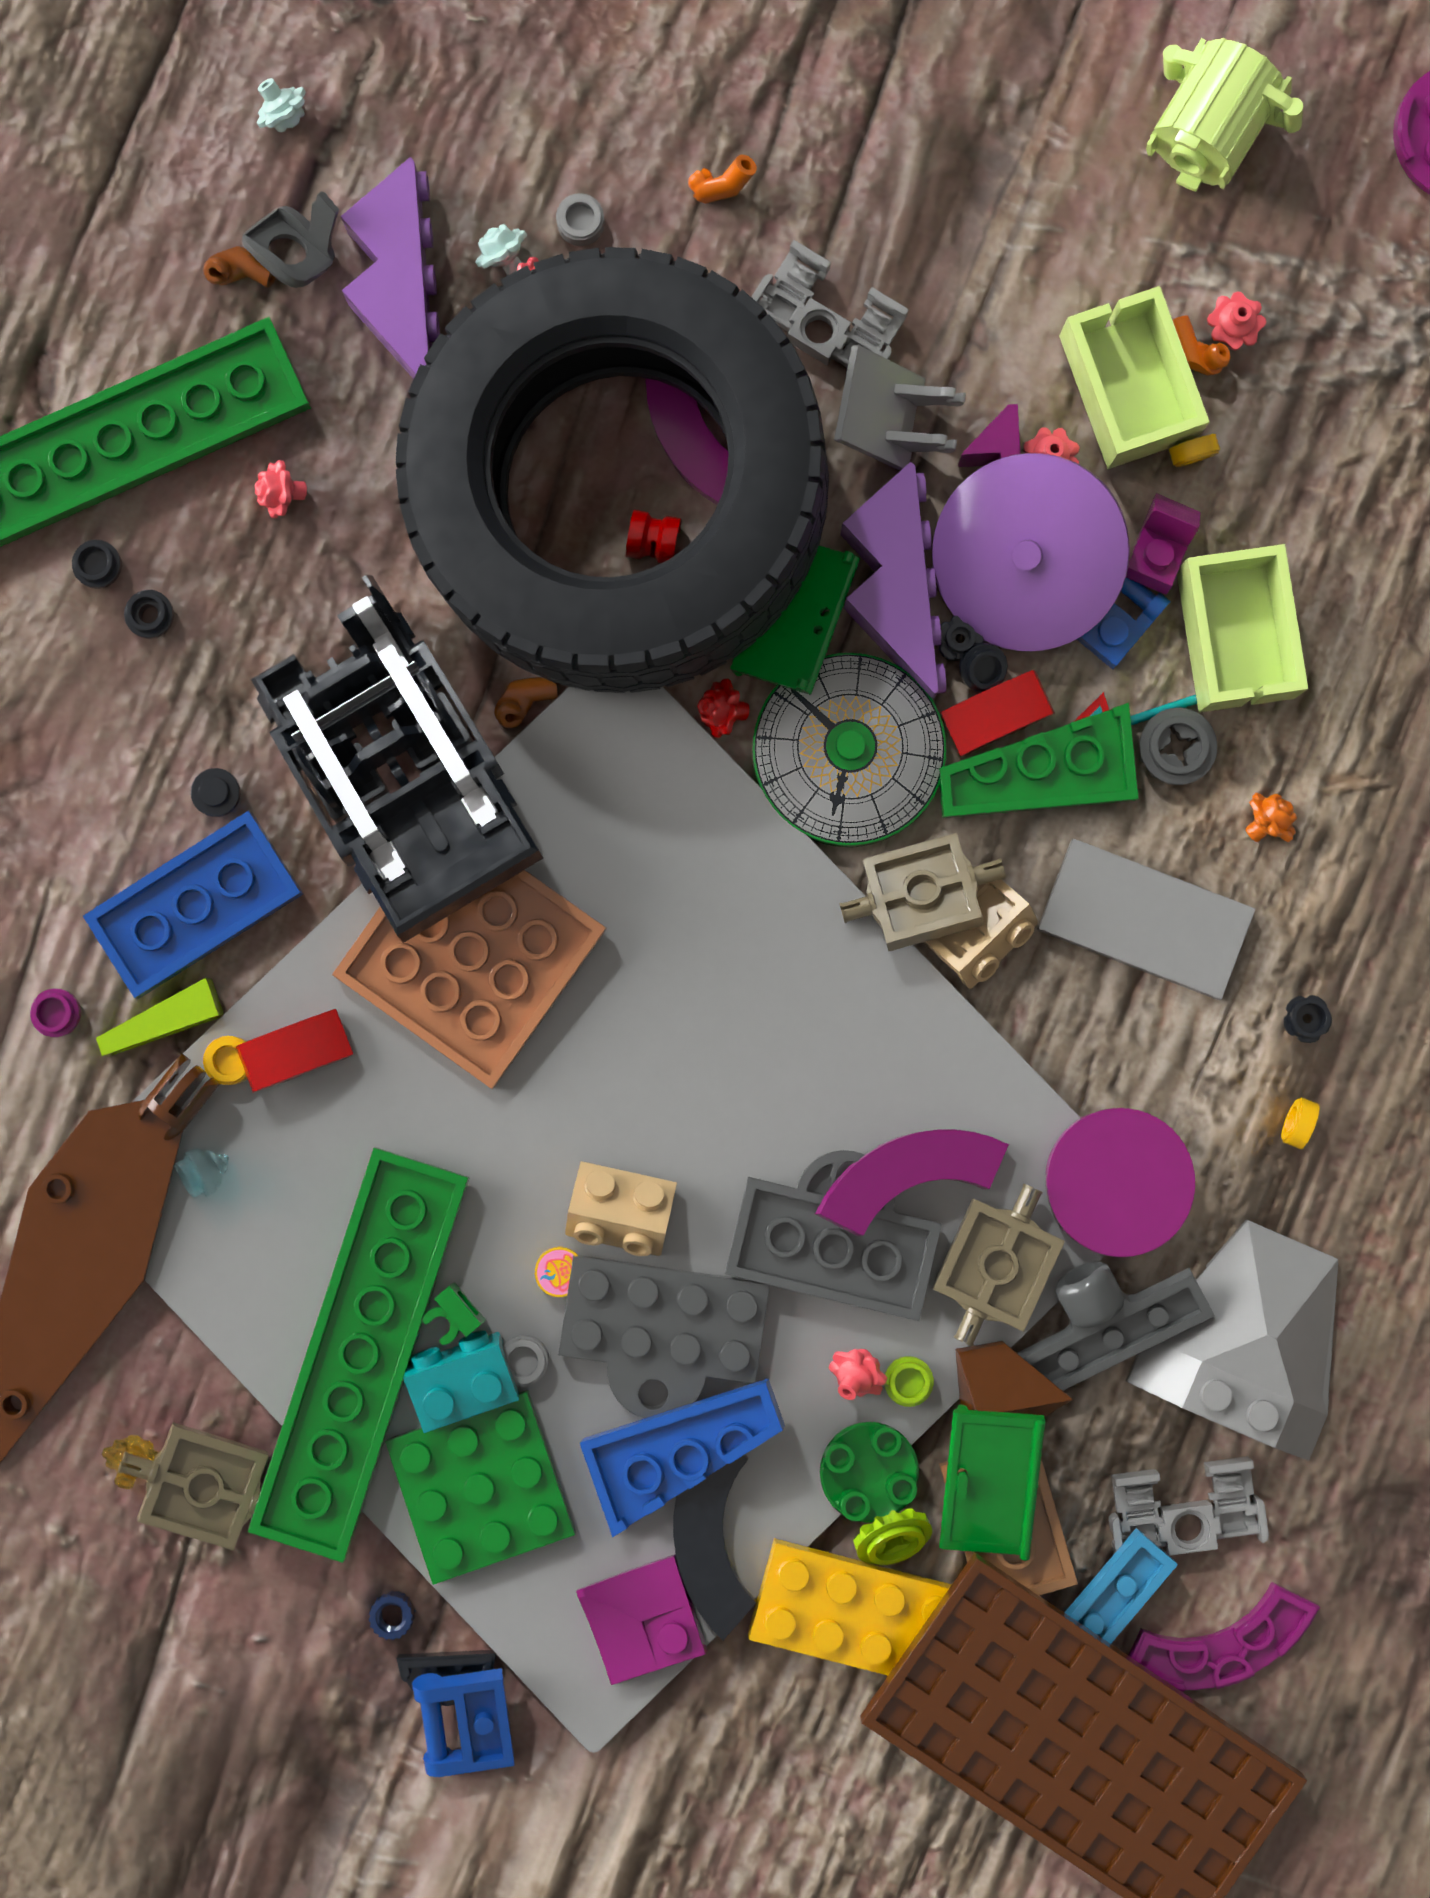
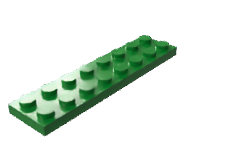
M270 317L264 318L0 436V547L311 409Z
M377 1147L373 1148L248 1529L249 1533L341 1563L346 1560L404 1382V1373L410 1364L423 1324L422 1320L426 1314L470 1177Z

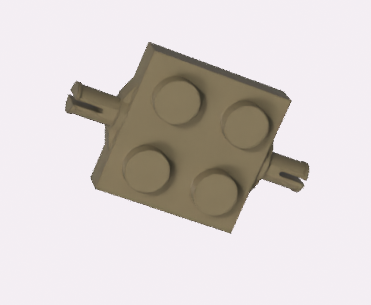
M957 833L862 859L868 879L867 896L839 903L844 923L873 915L874 920L882 928L889 952L983 926V916L977 900L978 885L1006 879V874L1001 858L972 867L971 862L962 852Z
M1023 1183V1188L1013 1210L995 1209L972 1198L932 1285L933 1290L956 1300L966 1310L957 1333L954 1335L955 1339L961 1342L964 1341L967 1345L973 1347L984 1319L987 1321H1001L1018 1330L1025 1331L1065 1242L1043 1231L1030 1219L1043 1192Z
M173 1422L164 1447L155 1456L153 1461L125 1451L118 1468V1473H125L146 1480V1495L137 1516L138 1522L234 1551L242 1527L254 1513L260 1495V1478L269 1454L265 1450Z

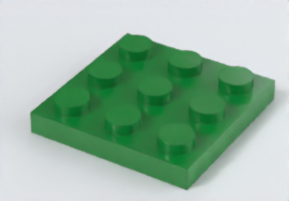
M528 1390L519 1393L518 1401L427 1433H423L422 1427L388 1438L385 1441L433 1585L574 1536L576 1533Z

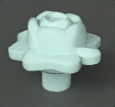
M272 78L265 80L259 85L258 91L265 100L258 112L260 117L257 124L260 128L274 127L278 132H285L287 128H293L299 124L300 118L305 115L302 106L305 103L303 97L306 91L303 87L280 89Z
M501 224L499 228L493 227L488 229L486 234L479 239L478 245L482 253L475 263L478 267L484 269L489 266H502L507 275L516 272L518 264L522 263L517 255L519 254L521 243L527 237V233L525 230L513 229L511 231L505 224Z

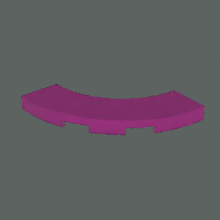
M646 378L647 402L651 421L666 455L673 463L676 471L691 487L703 497L718 505L727 477L729 451L714 438L700 414L697 401L678 388Z
M956 1129L915 1132L894 1138L878 1145L877 1148L864 1155L856 1163L851 1164L838 1177L823 1197L815 1215L857 1236H864L876 1214L895 1196L915 1185L934 1180H954L972 1184L981 1189H990L1009 1144L987 1135Z
M1271 1582L1258 1604L1231 1626L1212 1634L1191 1638L1163 1636L1140 1628L1128 1656L1181 1692L1215 1687L1216 1689L1224 1688L1254 1677V1673L1272 1663L1279 1656L1283 1657L1312 1624L1320 1606Z

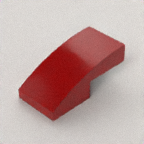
M1035 670L1005 681L940 712L960 756L972 753L1006 735H1012L1055 714Z
M336 1009L285 1026L236 1046L253 1093L297 1078L306 1072L353 1055Z

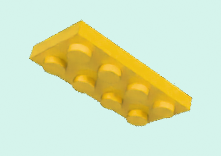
M774 1538L747 1635L751 1641L888 1676L952 1584Z

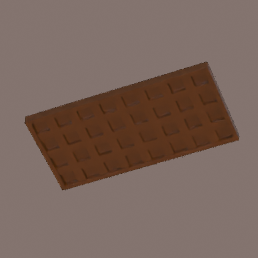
M975 1552L860 1715L863 1725L1123 1898H1225L1307 1782L1302 1772Z

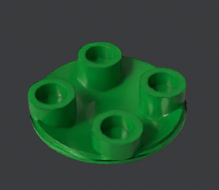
M879 1422L856 1423L837 1433L827 1445L820 1463L821 1486L830 1504L847 1519L855 1522L872 1523L875 1521L876 1516H886L892 1510L899 1513L916 1497L919 1477L917 1457L909 1441L893 1427Z

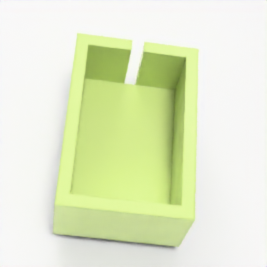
M1160 286L1119 299L1113 311L1108 303L1067 318L1059 337L1107 469L1199 438L1210 421ZM1108 320H1109L1111 326H1108V327L1105 328V326H1106V324H1107V322H1108Z
M1285 544L1187 558L1178 570L1177 579L1199 713L1242 707L1248 701H1251V705L1295 699L1308 690Z

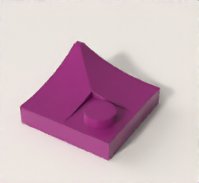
M676 1554L627 1570L576 1590L577 1597L599 1648L611 1685L705 1655L708 1651L692 1600L680 1575Z

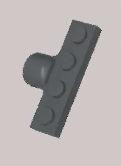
M1093 1261L1070 1270L1057 1283L1056 1294L1070 1319V1324L1064 1330L1017 1352V1354L1063 1391L1215 1315L1190 1268L1141 1292L1127 1295L1122 1292L1108 1265Z

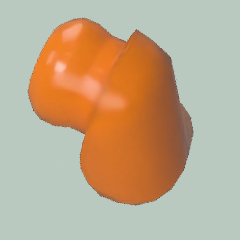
M742 154L736 157L723 175L713 178L711 171L703 168L701 171L697 170L690 176L688 186L694 191L693 198L704 204L737 196L753 177L757 167L752 158Z
M1188 315L1173 319L1190 369L1210 376L1220 373L1229 364L1231 356L1226 345L1222 343L1208 345L1197 341Z

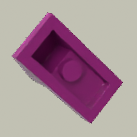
M1008 404L961 454L958 467L985 466L1001 458L1020 454L1018 404Z
M1156 493L1129 557L1126 578L1167 595L1174 583L1186 550L1199 530L1201 512Z

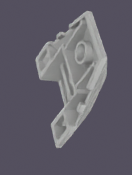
M1245 1220L1208 1262L1207 1268L1196 1279L1215 1316L1137 1354L1126 1382L1259 1442L1309 1461L1328 1416L1338 1259L1249 1220Z

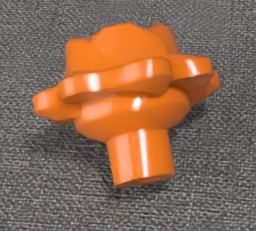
M1255 793L1249 802L1254 810L1255 820L1245 829L1249 837L1255 842H1259L1267 834L1280 837L1286 842L1293 840V835H1295L1296 831L1292 824L1296 821L1297 815L1294 813L1292 803L1284 800L1279 794H1273L1265 798L1263 795Z

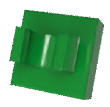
M455 1282L434 1298L439 1306L430 1309L422 1320L425 1325L438 1316L445 1317L449 1321V1332L439 1340L442 1345L452 1342L460 1331L467 1337L486 1321Z

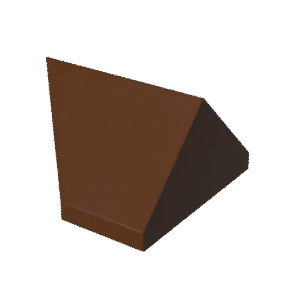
M1003 1341L955 1349L960 1405L967 1406L968 1410L1044 1415L1045 1418L1073 1400Z

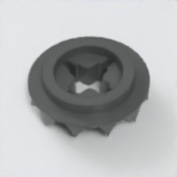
M1170 708L1159 712L1146 723L1138 740L1140 743V761L1145 764L1151 777L1158 778L1168 785L1191 784L1197 781L1210 770L1217 755V738L1211 724L1199 713L1186 708ZM1171 734H1175L1179 741H1191L1194 739L1196 743L1190 745L1183 752V764L1181 760H1178L1176 754L1167 755V753L1160 754L1159 752L1171 743Z

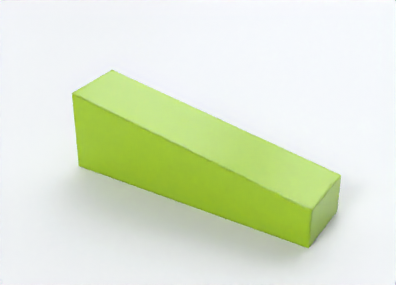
M204 978L96 1037L101 1055L110 1057L221 1018L224 1013L213 980Z

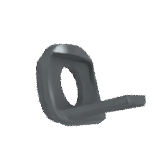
M321 191L317 194L316 201L312 203L311 221H308L294 208L282 206L248 229L242 236V244L279 281L294 288L304 287L320 277L332 266L335 253L331 240L339 208L334 205L325 192ZM277 239H291L302 245L305 249L306 257L297 264H285L279 257L269 251V245Z

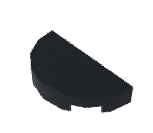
M493 1650L398 1654L396 1659L404 1683L407 1682L413 1691V1680L423 1674L434 1673L444 1677L493 1670L496 1653ZM454 1700L440 1702L442 1706L455 1705Z

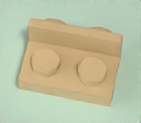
M1002 879L978 885L977 900L983 916V926L923 942L958 974L962 983L969 989H972L978 982L988 980L998 969L1000 961L1013 948L1021 947L1030 939L1034 932V927L1038 924L1030 904Z

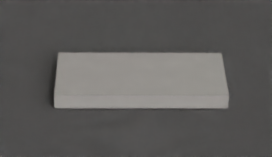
M1073 838L1068 846L1037 930L1213 999L1222 1000L1255 908Z

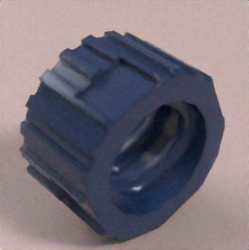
M392 1590L388 1594L379 1596L369 1612L370 1628H373V1632L378 1634L380 1638H385V1640H395V1638L400 1639L402 1635L407 1634L415 1619L414 1614L416 1610L413 1608L410 1597L400 1591ZM397 1605L401 1608L403 1619L399 1625L391 1626L385 1623L382 1618V1609L385 1606Z

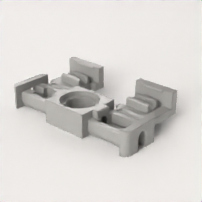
M793 240L788 255L774 275V278L777 279L774 286L772 285L773 275L767 274L763 277L751 297L766 310L767 315L770 314L779 327L788 332L787 337L792 345L827 366L831 359L848 368L851 347L854 345H860L890 360L891 347L889 345L907 318L909 309L871 287L864 303V307L868 309L861 320L857 318L853 320L852 325L854 327L849 332L850 321L812 299L814 296V292L810 291L817 278L821 281L824 280L830 270L831 262ZM798 260H800L801 262H803V263H805L806 265L810 266L811 268L815 269V270L818 271L819 273L817 274V273L814 272L813 270H811V269H809L808 267L804 266L803 264H801L800 262H798ZM872 305L891 315L893 319L885 315L881 311L877 310L876 308L872 307ZM815 320H822L830 325L833 333L832 337L824 343H814L806 336V326ZM886 345L887 347L884 352L880 351L882 346Z
M1246 1456L1204 1462L1205 1476L1212 1477L1214 1492L1208 1493V1498L1210 1501L1213 1500L1214 1506L1208 1500L1161 1506V1501L1154 1500L1152 1484H1158V1481H1160V1473L1156 1469L1111 1475L1116 1512L1122 1513L1123 1517L1119 1519L1115 1512L1109 1516V1527L1114 1539L1112 1540L1113 1552L1118 1551L1136 1528L1156 1545L1164 1547L1169 1556L1218 1549V1539L1257 1534V1538L1262 1543L1266 1542L1269 1538L1264 1502L1254 1494L1251 1469L1254 1468L1253 1460ZM1192 1514L1199 1517L1201 1531L1195 1539L1189 1541L1181 1540L1176 1535L1175 1525L1182 1516Z

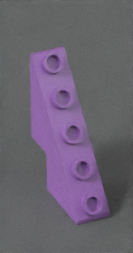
M410 157L341 215L349 236L373 261V264L346 286L342 292L349 307L414 379L420 364L426 365L424 357L431 348L432 342H435L439 336L440 327L438 313L430 312L429 295L437 294L434 265H426L425 248H433L431 219L423 218L422 201H430L427 171H417L415 162Z
M910 462L842 524L840 535L875 571L871 577L846 598L844 609L897 666L907 671L925 692L934 699L937 693L946 692V674L944 664H936L934 645H941V625L939 616H931L929 603L930 597H936V577L934 568H926L924 550H931L932 545L929 520L921 521L919 503L926 502L927 500L925 474L916 473V466Z

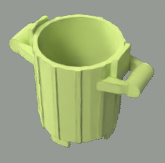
M1201 38L1193 52L1181 49L1178 45H1169L1164 49V76L1169 80H1176L1181 85L1150 135L1146 151L1151 157L1156 151L1172 168L1180 172L1176 179L1177 184L1195 192L1201 183L1210 184L1211 186L1220 185V188L1224 189L1236 173L1265 123L1284 128L1289 133H1295L1302 127L1303 102L1299 98L1290 97L1292 77L1287 76L1286 79H1283L1281 72L1277 70L1267 57L1246 44L1225 38L1206 42L1205 39Z

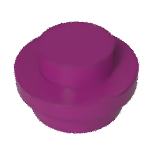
M53 988L41 992L34 999L30 1009V1017L33 1026L41 1034L48 1037H63L77 1027L81 1017V1008L73 994L63 989Z

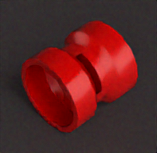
M633 510L627 536L625 557L641 560L645 556L652 557L659 564L674 557L677 535L681 530L682 519L666 516L661 520L652 518L648 512Z

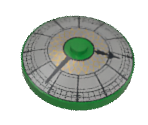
M837 653L825 656L811 695L776 685L759 712L755 724L752 744L753 767L757 783L763 790L766 798L777 813L791 826L806 834L811 840L825 845L862 847L879 843L899 834L918 819L928 807L940 785L939 768L945 766L946 736L942 719L933 699L907 671L894 663L876 656L862 653Z

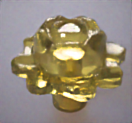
M130 1435L125 1439L114 1440L113 1445L104 1448L101 1454L103 1458L107 1459L106 1467L117 1472L114 1483L122 1489L133 1488L136 1478H138L125 1473H118V1468L125 1451L152 1461L158 1454L154 1450L152 1442L143 1440L138 1435Z

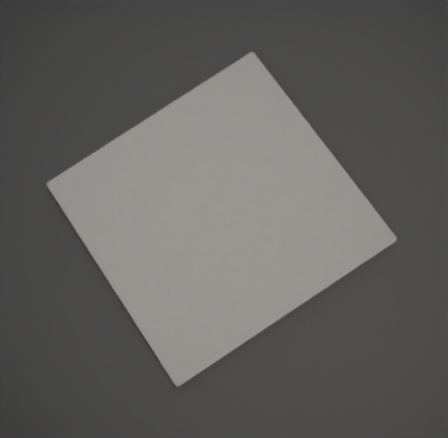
M568 687L495 756L496 761L504 772L496 780L502 779L517 803V806L513 807L544 857L525 870L607 928L495 1088H489L332 975L380 907L373 892L368 894L363 884H361L183 1053L191 1059V1062L165 1097L171 1093L178 1082L193 1067L198 1065L205 1070L203 1065L204 1053L213 1040L222 1036H236L249 1041L336 1009L353 1055L254 1093L248 1079L237 1085L220 1084L183 1132L145 1281L282 1426L373 1148L377 1147L470 1177L426 1313L430 1309L439 1306L434 1298L455 1282L486 1319L472 1333L486 1331L490 1335L500 1332L503 1346L510 1339L519 1335L536 1337L545 1345L549 1355V1364L544 1376L533 1385L516 1387L519 1393L526 1390L529 1391L576 1533L574 1536L433 1585L385 1443L388 1438L421 1427L405 1382H403L362 1512L589 1752L593 1753L601 1750L693 1659L611 1685L593 1632L577 1597L576 1590L581 1587L675 1554L673 1515L676 1497L648 1516L646 1515L634 1522L626 1530L612 1538L580 1442L585 1437L644 1418L626 1410L613 1395L608 1382L607 1362L558 1355L567 1296H550L538 1286L535 1279V1265L544 1251L552 1247L563 1246L574 1250L580 1256L738 1278L726 1275L725 1271L748 1177L796 1188L799 1178L807 1166L826 1153L849 1150L866 1155L877 1148L878 1145L894 1138L915 1132L937 1129L976 1132L1009 1144L990 1189H981L961 1181L934 1180L915 1185L895 1196L894 1212L942 1224L919 1321L770 1285L756 1382L769 1378L785 1427L783 1431L745 1454L748 1457V1461L739 1471L732 1484L723 1518L724 1542L728 1557L739 1580L754 1598L759 1594L774 1538L808 1547L841 1515L826 1498L820 1482L822 1455L829 1442L837 1433L856 1423L879 1422L899 1431L912 1445L960 1398L955 1349L969 1347L970 1345L955 1339L954 1335L957 1333L966 1310L956 1300L933 1290L932 1285L972 1198L995 1209L1013 1210L1023 1188V1183L1043 1192L1030 1219L1043 1231L1065 1241L1025 1331L1018 1330L1001 1321H987L984 1319L973 1346L1003 1341L1011 1348L1059 1301L1056 1294V1286L1061 1277L1077 1266L1093 1261L1099 1262L1105 1256L1081 1246L1062 1230L1051 1212L1046 1192L1045 1171L1051 1150L1061 1134L1081 1117L914 945L888 952L882 928L874 920L873 915L844 923L839 903L866 896L806 834L791 826L778 814L760 786L664 687H660L657 690L634 693L630 691L625 693L595 692L594 690L587 691ZM173 1063L132 1102L145 1100ZM207 1073L200 1085L182 1106V1109L187 1106L203 1084L211 1079ZM581 1161L677 1182L662 1254L660 1256L651 1254L648 1256H635L626 1252L623 1248L606 1244L586 1245L577 1241L574 1237L565 1234L568 1209ZM848 1161L840 1165L836 1172V1180L851 1164L856 1162ZM435 1317L427 1325L423 1322L412 1356L432 1347H439L440 1351H444L458 1346V1341L465 1336L460 1331L452 1342L442 1345L439 1340L449 1332L450 1323L445 1317ZM853 1349H867L873 1357L878 1359L880 1371L884 1374L887 1367L895 1359L903 1356H914L923 1360L929 1366L933 1374L934 1386L928 1399L920 1405L905 1407L895 1403L888 1396L884 1385H882L883 1390L880 1395L866 1394L863 1397L856 1396L854 1400H847L838 1393L837 1377L828 1367L833 1361V1355L836 1351L848 1353ZM706 1377L703 1390L695 1402L752 1383ZM653 1379L644 1382L638 1394L644 1404L655 1407L661 1405L666 1400L668 1390L664 1383ZM693 1603L707 1646L717 1634L708 1626Z

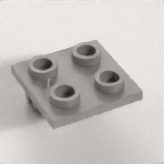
M854 345L851 347L834 440L900 471L910 463L912 452L936 451L953 453L956 451L957 440H947V435L912 432L917 406L929 405L962 406L965 402L966 393L955 394L956 388L924 386V377L860 345Z

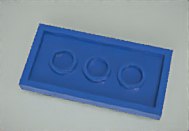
M248 810L83 915V918L133 997L140 999L304 893L253 813Z

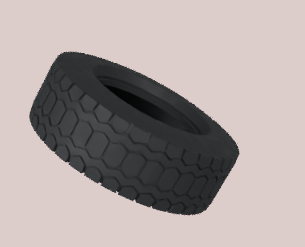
M605 247V253L602 254L599 248L569 252V258L564 259L563 254H559L535 262V269L530 271L528 266H525L500 279L503 286L498 288L494 283L470 301L473 308L469 310L465 306L445 327L448 334L445 336L441 333L424 357L426 365L420 364L408 392L411 398H406L399 423L401 433L397 435L395 463L398 468L396 469L398 499L412 547L428 578L464 624L493 651L527 672L561 685L587 691L594 690L595 692L611 693L657 690L663 686L670 687L695 679L694 676L699 674L703 676L726 664V660L734 659L753 645L758 637H762L781 617L782 612L786 611L801 588L802 582L805 581L817 553L827 514L829 471L821 412L810 377L794 346L770 314L767 315L766 310L743 289L740 291L736 284L713 270L708 273L707 268L681 257H677V260L674 261L672 254L642 249L641 254H638L636 248ZM626 376L642 377L663 382L678 388L703 406L720 426L727 439L729 451L728 472L723 494L714 514L704 529L686 548L671 559L651 569L631 575L594 577L577 574L554 566L534 554L518 539L515 533L508 501L509 473L513 457L531 423L549 404L561 395L580 385L598 379Z

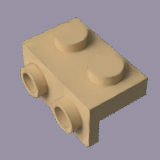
M581 1161L568 1209L565 1234L574 1237L577 1241L586 1245L606 1244L623 1248L626 1252L635 1256H648L650 1254L660 1256L662 1254L677 1182Z

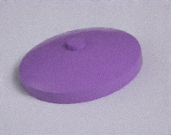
M1025 453L1004 457L983 466L966 478L950 496L940 514L934 533L932 549L936 583L941 596L952 614L971 625L976 633L983 636L985 641L1016 651H1043L1057 648L1080 638L1102 620L1117 600L1127 576L1130 556L1127 524L1117 500L1107 486L1091 471L1080 464L1063 457L1044 453Z

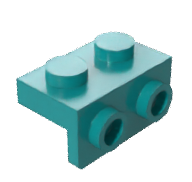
M477 1331L461 1338L458 1341V1346L444 1351H440L439 1347H432L420 1351L411 1357L412 1362H410L405 1371L403 1379L423 1433L519 1400V1392L503 1351V1340L500 1332L488 1335L486 1331Z

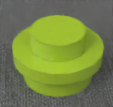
M903 1356L897 1358L885 1371L887 1381L884 1384L888 1396L901 1406L913 1407L920 1405L928 1399L933 1390L934 1378L932 1371L923 1360L917 1357Z

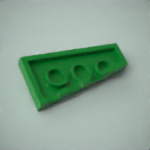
M1129 703L939 768L942 818L1138 800Z

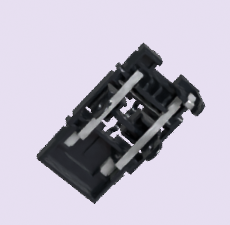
M365 575L362 579L372 595L362 598L352 604V607L337 615L356 643V645L353 644L349 647L353 654L352 657L340 664H337L333 657L328 659L327 663L331 669L315 677L311 671L306 672L297 657L292 654L255 676L251 681L259 693L257 700L271 724L275 722L278 726L269 733L337 853L348 867L355 865L354 870L368 894L373 892L395 933L404 943L539 862L544 857L513 807L517 806V803L502 779L496 780L504 774L503 770L426 643L422 640L414 644L412 639L416 636L402 613L394 611L373 575ZM442 686L446 688L475 736V741L472 740L446 695L442 692L437 694L435 690ZM381 711L387 719L392 716L395 718L392 721L394 730L384 736L381 735L372 718ZM361 723H364L374 741L364 748L359 743L353 744L351 742L357 738L353 728ZM406 751L421 772L419 774L420 777L411 782L396 760L397 756ZM386 763L401 786L400 789L393 793H390L377 771V768ZM302 770L305 772V774L311 781L312 785L314 786L316 792L318 793L331 818L336 822L335 825H331L321 805L319 804L317 798L315 797L313 791L311 790L309 784L301 772Z

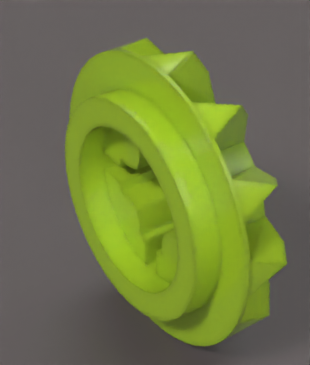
M905 1509L901 1513L892 1510L886 1516H876L873 1523L863 1525L860 1528V1534L854 1538L853 1542L857 1556L861 1561L869 1564L890 1565L904 1561L918 1553L931 1538L933 1530L926 1513L915 1512L914 1509Z

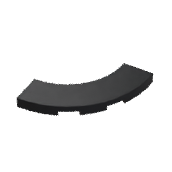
M746 1455L730 1464H726L699 1484L677 1495L673 1515V1538L680 1575L697 1611L708 1626L723 1641L756 1604V1599L745 1588L732 1567L725 1547L723 1518L728 1494L739 1471L748 1461Z

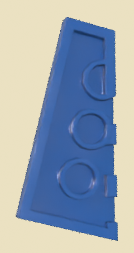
M768 1378L583 1438L580 1446L612 1538L642 1517L648 1516L661 1508L666 1502L688 1488L691 1489L726 1464L734 1462L783 1431L785 1423Z

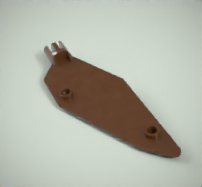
M183 1053L180 1054L145 1100L88 1111L28 1188L0 1299V1463L145 1280L183 1132L220 1085L214 1078L209 1079L198 1090L187 1106L182 1109V1106L206 1075V1071L196 1065L185 1074L171 1093L165 1097L191 1062V1059ZM12 1395L21 1400V1410L13 1407L11 1403Z

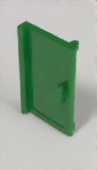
M819 545L805 581L802 582L801 588L786 611L782 612L781 617L762 637H758L753 645L733 659L730 667L733 673L738 677L746 675L811 695L860 558L849 551L841 552Z
M958 1405L957 1409L953 1410L939 1548L944 1550L1019 1555L1023 1561L1030 1559L1046 1423L1044 1415L968 1410V1407L965 1405ZM965 1469L966 1472L958 1473V1470Z

